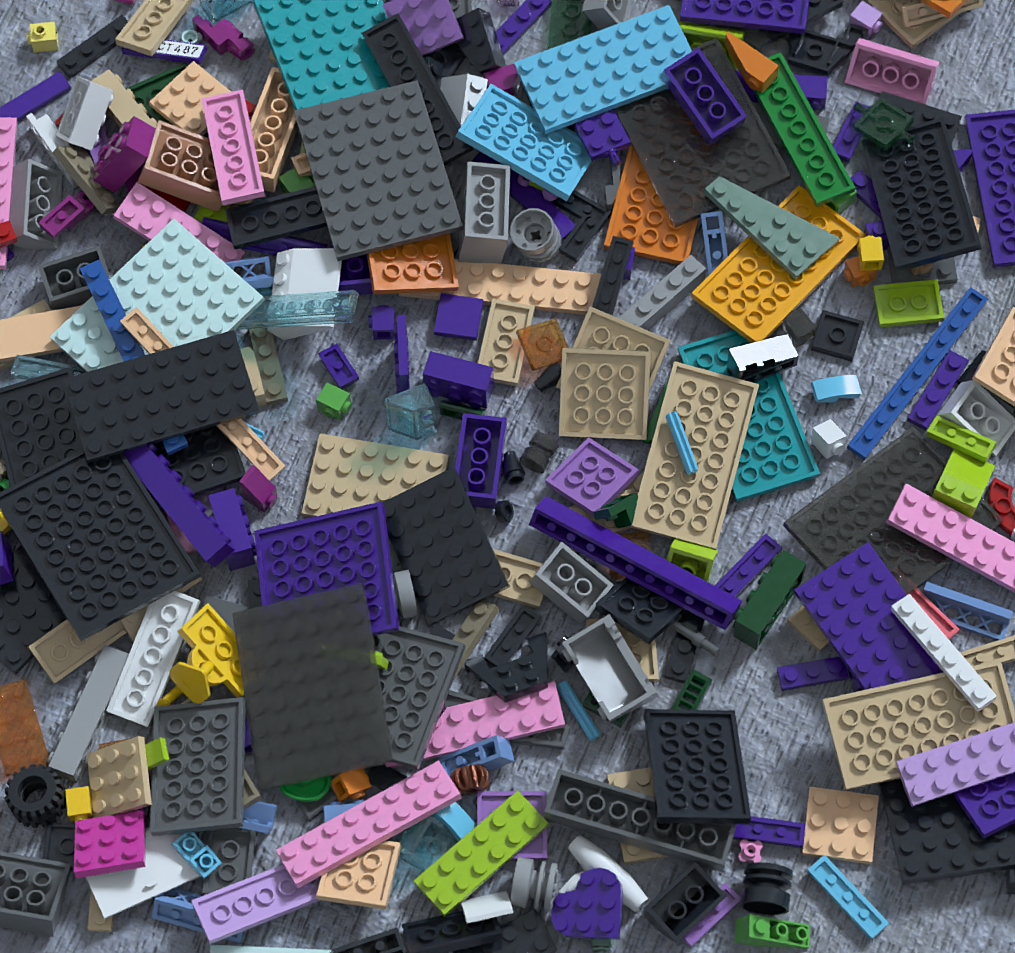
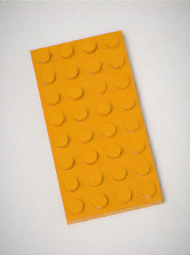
M800 185L789 194L779 207L839 237L840 240L836 245L794 280L748 236L691 293V298L750 343L766 340L858 246L859 239L864 238L866 235L826 204L816 207L808 191Z

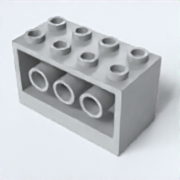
M467 162L461 186L460 219L463 230L459 231L458 262L501 264L508 241L509 165Z

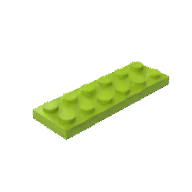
M517 790L414 880V884L441 914L446 917L549 826V823Z

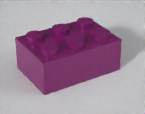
M135 116L129 122L125 121L119 133H114L108 145H103L99 150L98 156L100 158L94 167L96 172L94 181L116 193L148 159L156 128Z

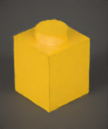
M865 236L859 239L858 257L860 271L882 270L884 258L881 237Z
M89 786L65 789L67 813L70 821L75 823V821L93 818Z

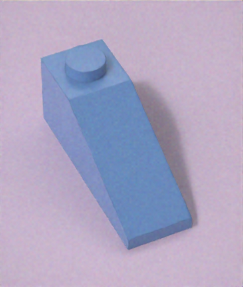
M723 211L701 214L709 275L728 257Z
M495 735L438 757V760L451 779V773L457 768L470 764H480L486 766L488 771L514 762L510 740Z

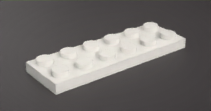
M174 591L149 604L107 707V712L150 728L154 718V707H157V701L163 696L170 678L169 671L175 665L185 641L177 631L195 615L200 600Z

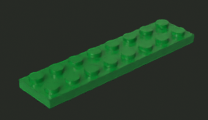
M782 53L767 57L779 65L778 76L763 93L758 90H753L815 206H821L855 192V186Z

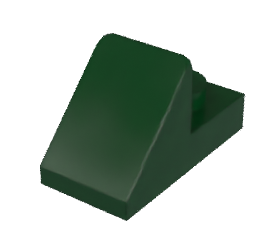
M637 493L620 496L593 511L595 519L605 518L606 521L613 520L616 528L631 526L638 500Z

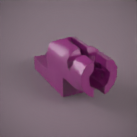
M199 14L192 19L194 30L200 33L202 38L220 56L228 51L239 60L245 61L255 52L253 47L255 45L247 37L244 38V34L230 21L223 19L212 26L209 20L203 19Z
M82 190L74 197L68 195L38 223L47 234L55 239L65 229L71 231L97 208Z

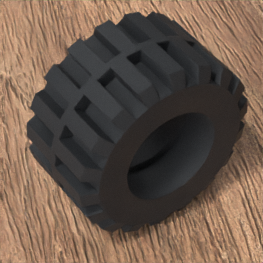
M31 764L27 769L25 766L20 768L21 772L13 773L12 776L14 778L7 781L9 787H6L4 791L7 806L19 823L22 822L26 827H29L30 824L33 828H38L39 825L46 827L48 826L47 822L50 821L53 824L56 821L55 818L57 816L61 817L63 814L62 809H66L67 806L65 802L66 791L62 781L52 768H45L42 764H39L38 767L35 764ZM39 789L46 790L45 795L39 801L26 803L28 796L32 792Z

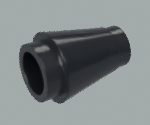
M557 362L553 365L550 363L537 380L534 381L535 386L541 393L558 383L562 367Z
M515 451L505 452L503 454L504 479L510 485L520 484L524 481L525 471Z

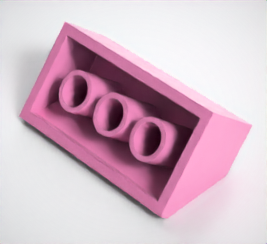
M859 38L855 45L845 83L880 94L884 91L926 105L940 62Z

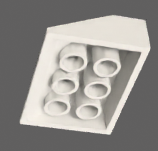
M293 248L277 253L267 326L269 332L282 340H288L334 328L342 260L337 261L334 248Z

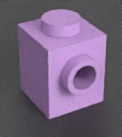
M861 1L850 15L848 26L853 24L868 29L867 38H870L873 33H878L881 29L883 13L878 8Z

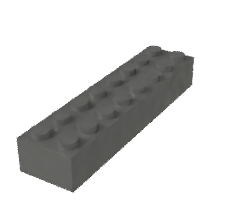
M560 769L557 770L544 811V819L685 862L694 863L696 861L699 866L722 873L725 869L737 824L657 823L654 797Z

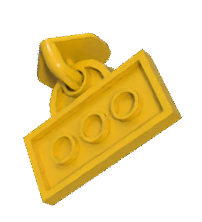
M207 603L177 631L192 650L188 654L187 664L178 662L170 669L169 675L176 686L162 699L157 701V707L171 705L183 693L192 702L200 704L210 696L209 687L218 686L221 683H224L237 698L242 697L268 669Z

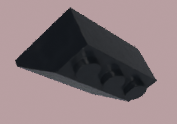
M695 861L644 907L641 913L656 930L674 943H677L723 901L727 895Z

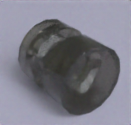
M536 432L529 441L530 447L525 448L519 460L529 470L543 474L550 464L549 459H552L558 451L559 445L550 436Z

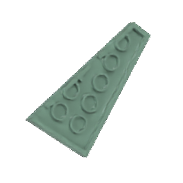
M720 176L704 189L703 193L794 280L840 240L839 237Z

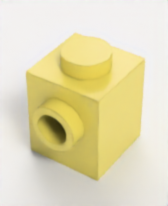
M55 21L30 24L27 42L28 45H32L34 53L59 50Z

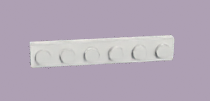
M910 594L891 606V611L977 712L996 700V694Z

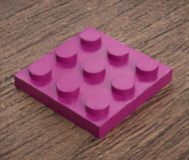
M144 810L75 821L74 874L76 878L146 867V815Z

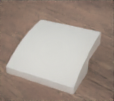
M506 891L461 902L467 923L513 913Z

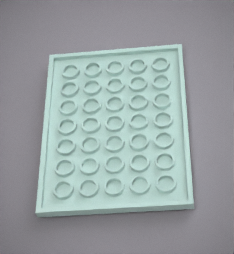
M172 219L110 279L125 314L127 315L137 307L174 347L235 330L265 301L261 294L175 219ZM93 296L50 336L51 340L86 372L123 362L122 356ZM142 347L145 355H148L149 353Z

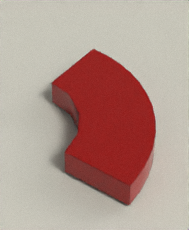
M994 477L988 493L989 509L997 525L1011 536L1015 529V507L1011 496L1014 488Z

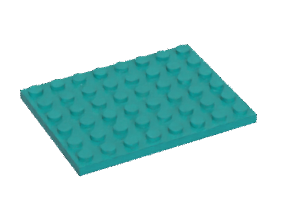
M254 0V8L295 110L391 87L362 35V32L388 19L382 0Z

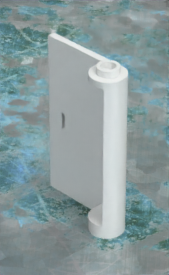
M150 827L146 828V867L84 877L89 883L104 919L201 877L171 845L183 833L152 836Z

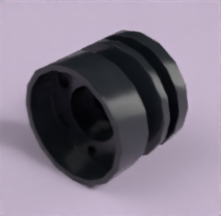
M755 862L745 865L744 874L746 876L743 877V883L748 887L742 889L740 907L746 911L763 915H783L788 913L791 895L786 891L791 889L792 882L790 880H792L793 871L788 867L775 863Z

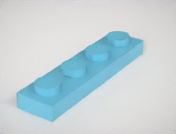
M825 855L807 869V873L870 940L874 939L889 925V922Z

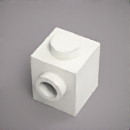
M830 419L813 427L811 443L828 459L844 451L846 435Z

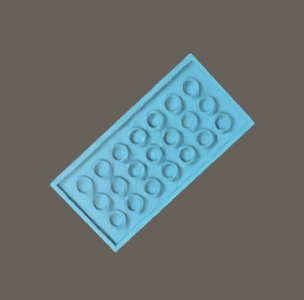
M667 5L514 62V67L544 132L547 134L668 89V86L661 78L663 70L692 52L670 6Z

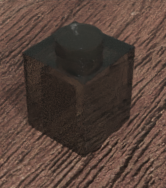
M802 308L793 311L784 319L782 329L796 347L801 346L815 336L816 327Z

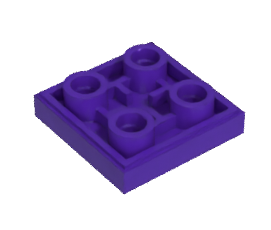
M441 293L434 335L477 341L484 300Z

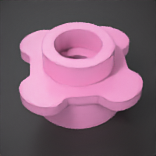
M743 839L740 842L741 853L738 856L739 860L749 863L760 862L762 859L760 856V850L763 847L760 841L748 842V840Z

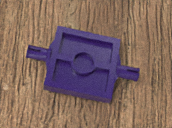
M614 109L574 123V128L591 161L601 157H609L614 167L621 164L617 153L629 147L630 140Z

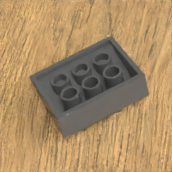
M0 851V927L54 937L61 915L71 864Z

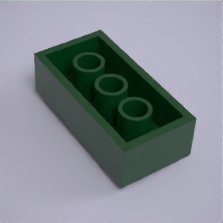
M785 550L782 551L780 556L775 555L769 565L771 567L769 572H764L760 577L757 590H752L749 593L745 608H739L735 614V622L732 626L734 628L733 637L757 650L793 596L794 590L803 581L807 563Z

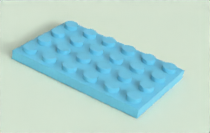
M492 84L489 85L456 135L458 139L501 164L509 165L513 171L565 201L569 199L592 162L577 133L563 127L545 134L534 108Z

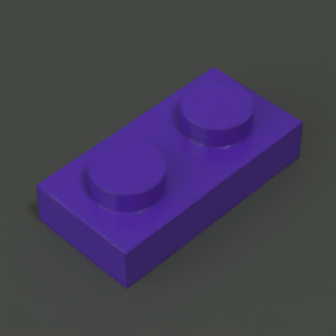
M337 343L318 353L320 360L338 388L343 390L359 381V376Z

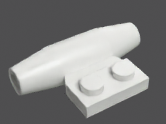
M581 835L575 838L569 845L568 850L584 871L604 868L616 874L623 888L622 904L637 912L648 901V897L631 875L604 850ZM582 872L574 874L559 892L565 893L576 890L577 882Z

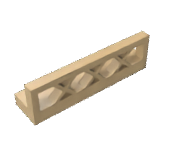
M920 0L894 1L895 7L901 12L902 25L904 27L945 17V15ZM968 0L956 13L982 7L983 0Z

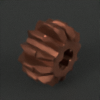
M470 764L457 768L451 773V780L461 796L477 794V791H484L489 787L490 779L486 766Z

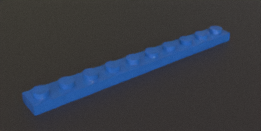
M100 260L80 268L123 361L144 356L145 353L141 345L120 323V320L126 314ZM184 435L162 441L168 455L189 446Z
M972 287L968 289L850 441L847 449L865 461L987 303V297Z

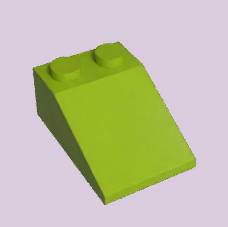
M954 449L932 498L972 518L995 465L989 462L985 463Z

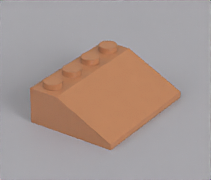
M158 120L149 157L143 163L138 183L219 212L222 200L210 139Z

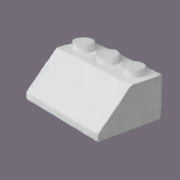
M77 76L56 136L69 143L92 150L93 146L98 142L100 126H103L106 120V109L112 103L113 90Z

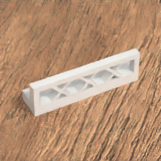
M32 113L27 115L31 131L74 189L77 188L79 185L53 154L56 147L70 146L68 142L56 136L58 129L47 114L37 120Z

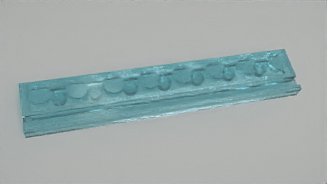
M355 290L263 296L265 301L235 330L353 323L352 315L355 314L359 293Z

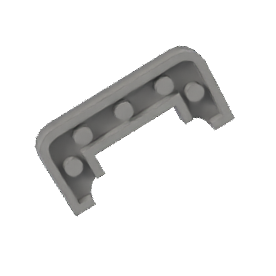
M610 614L562 642L565 649L561 651L568 662L573 660L599 703L600 707L597 710L603 720L608 719L612 722L658 697L656 689L649 682L648 677L629 649Z

